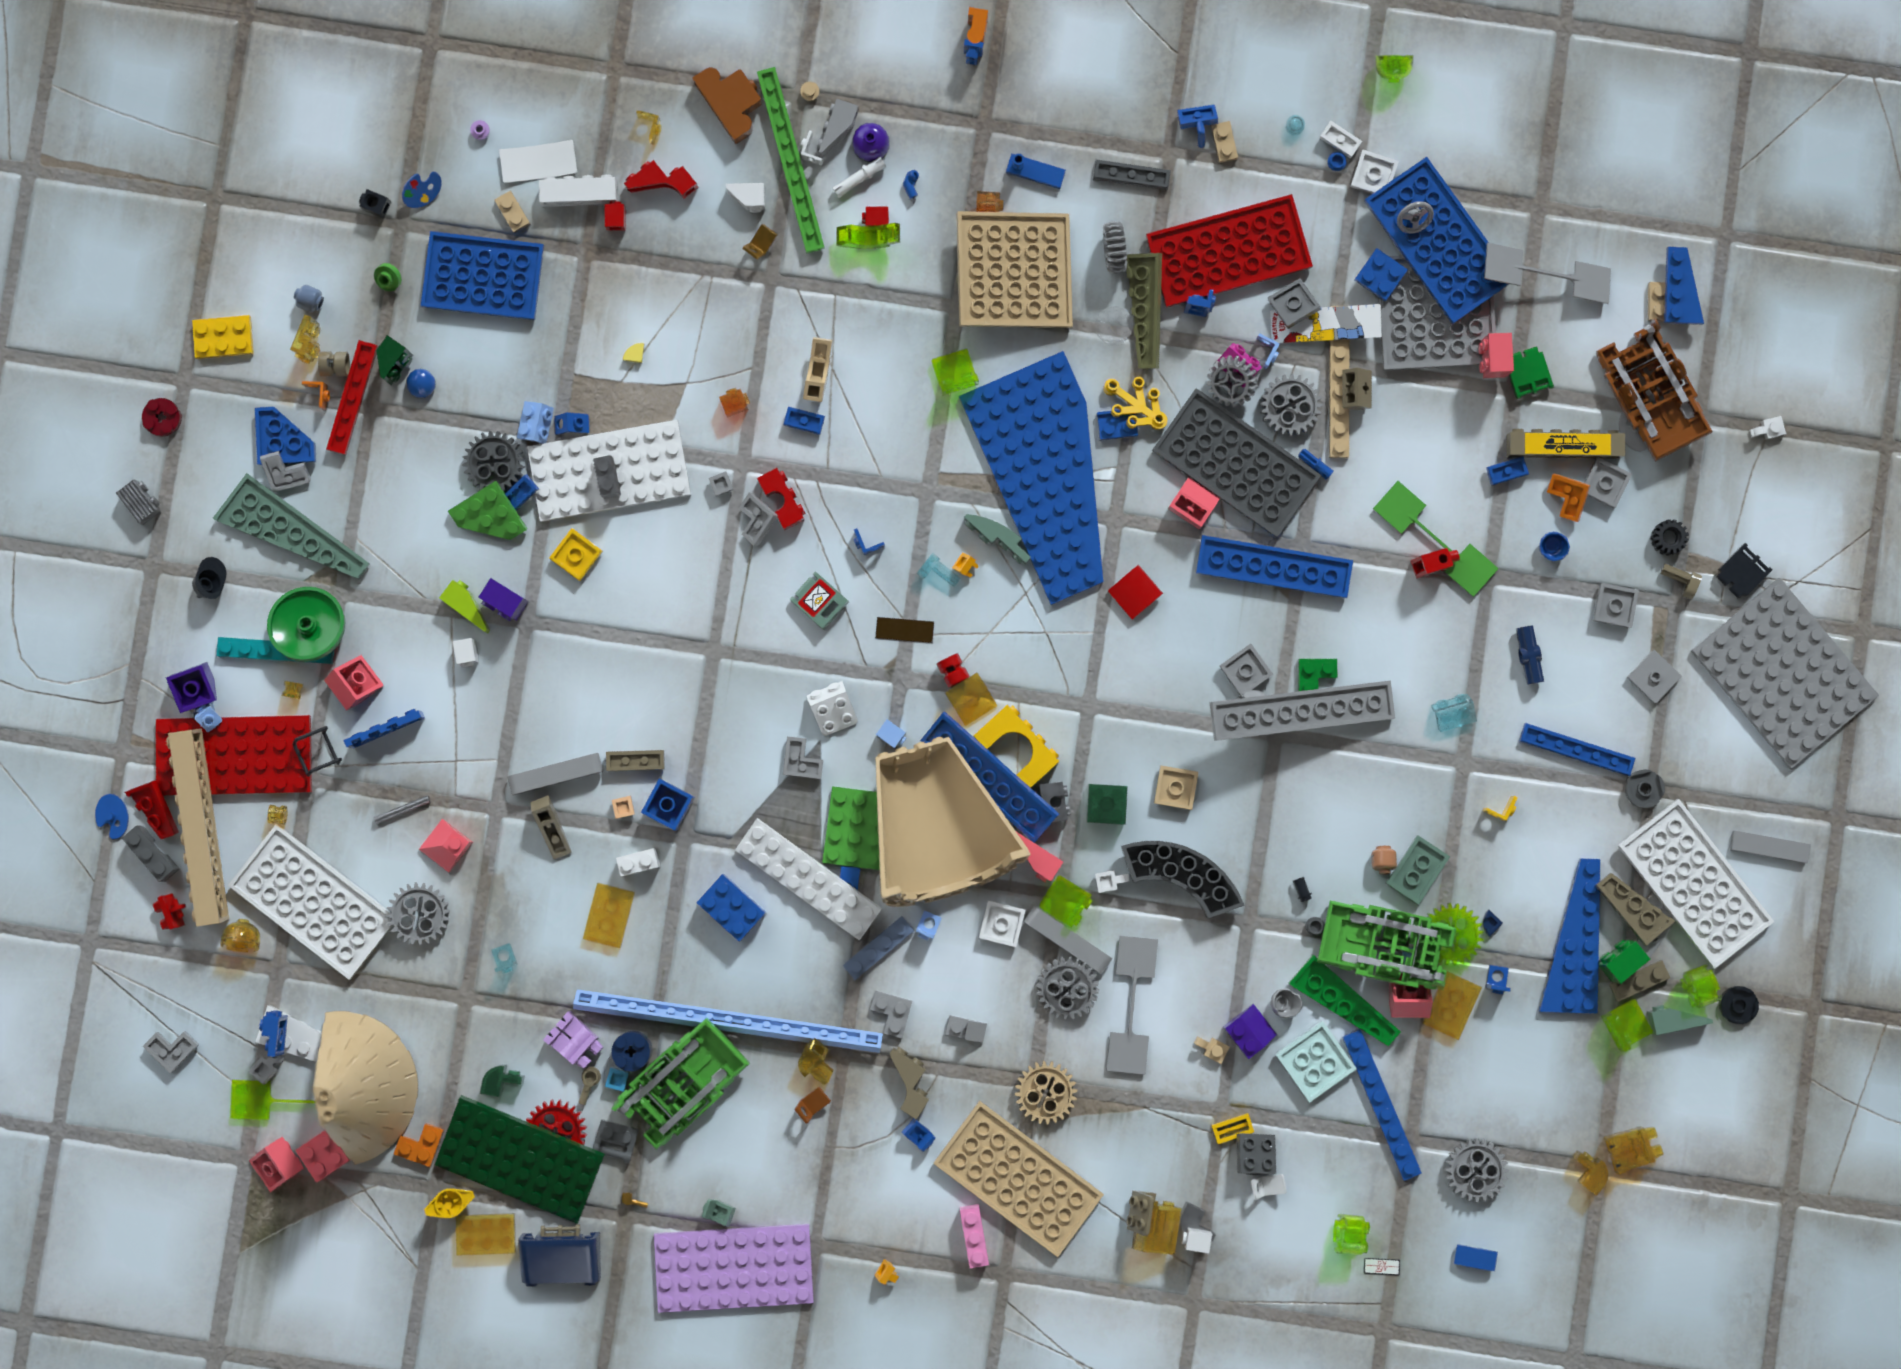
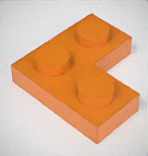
M1555 473L1552 474L1547 493L1565 498L1560 517L1579 522L1590 485Z
M426 1123L419 1141L401 1135L394 1155L431 1167L444 1129Z

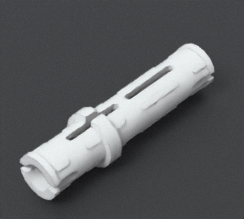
M878 157L867 166L863 165L861 170L833 187L838 198L866 179L873 178L872 175L886 167L881 157Z

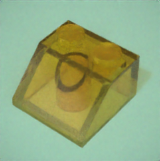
M978 673L945 692V696L965 726L997 707L995 700Z

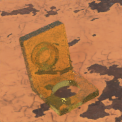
M636 110L638 118L653 121L649 141L650 144H655L656 136H660L662 129L659 115Z

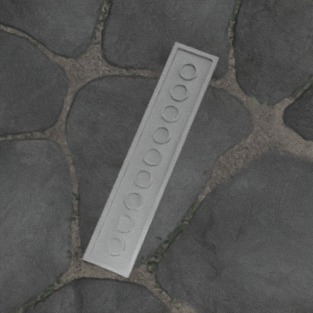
M1391 680L1209 702L1214 741L1395 719Z

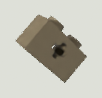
M1362 368L1342 370V408L1351 410L1372 408L1371 370Z

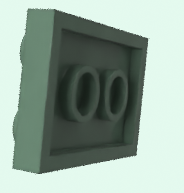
M1417 835L1386 884L1419 905L1450 856Z

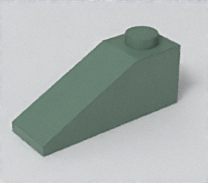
M1664 1005L1653 1006L1651 1011H1647L1653 1035H1661L1713 1023V1019L1671 1008H1664Z

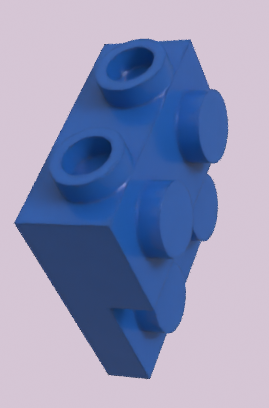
M271 1010L266 1012V1016H263V1019L260 1020L259 1030L262 1031L261 1036H269V1040L267 1039L265 1044V1051H268L267 1056L276 1057L284 1054L288 1015H282L283 1011Z

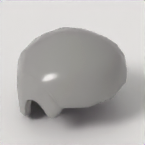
M1284 988L1277 990L1272 995L1270 1005L1276 1015L1288 1018L1296 1016L1301 1011L1302 1001L1299 994L1294 993L1291 989Z

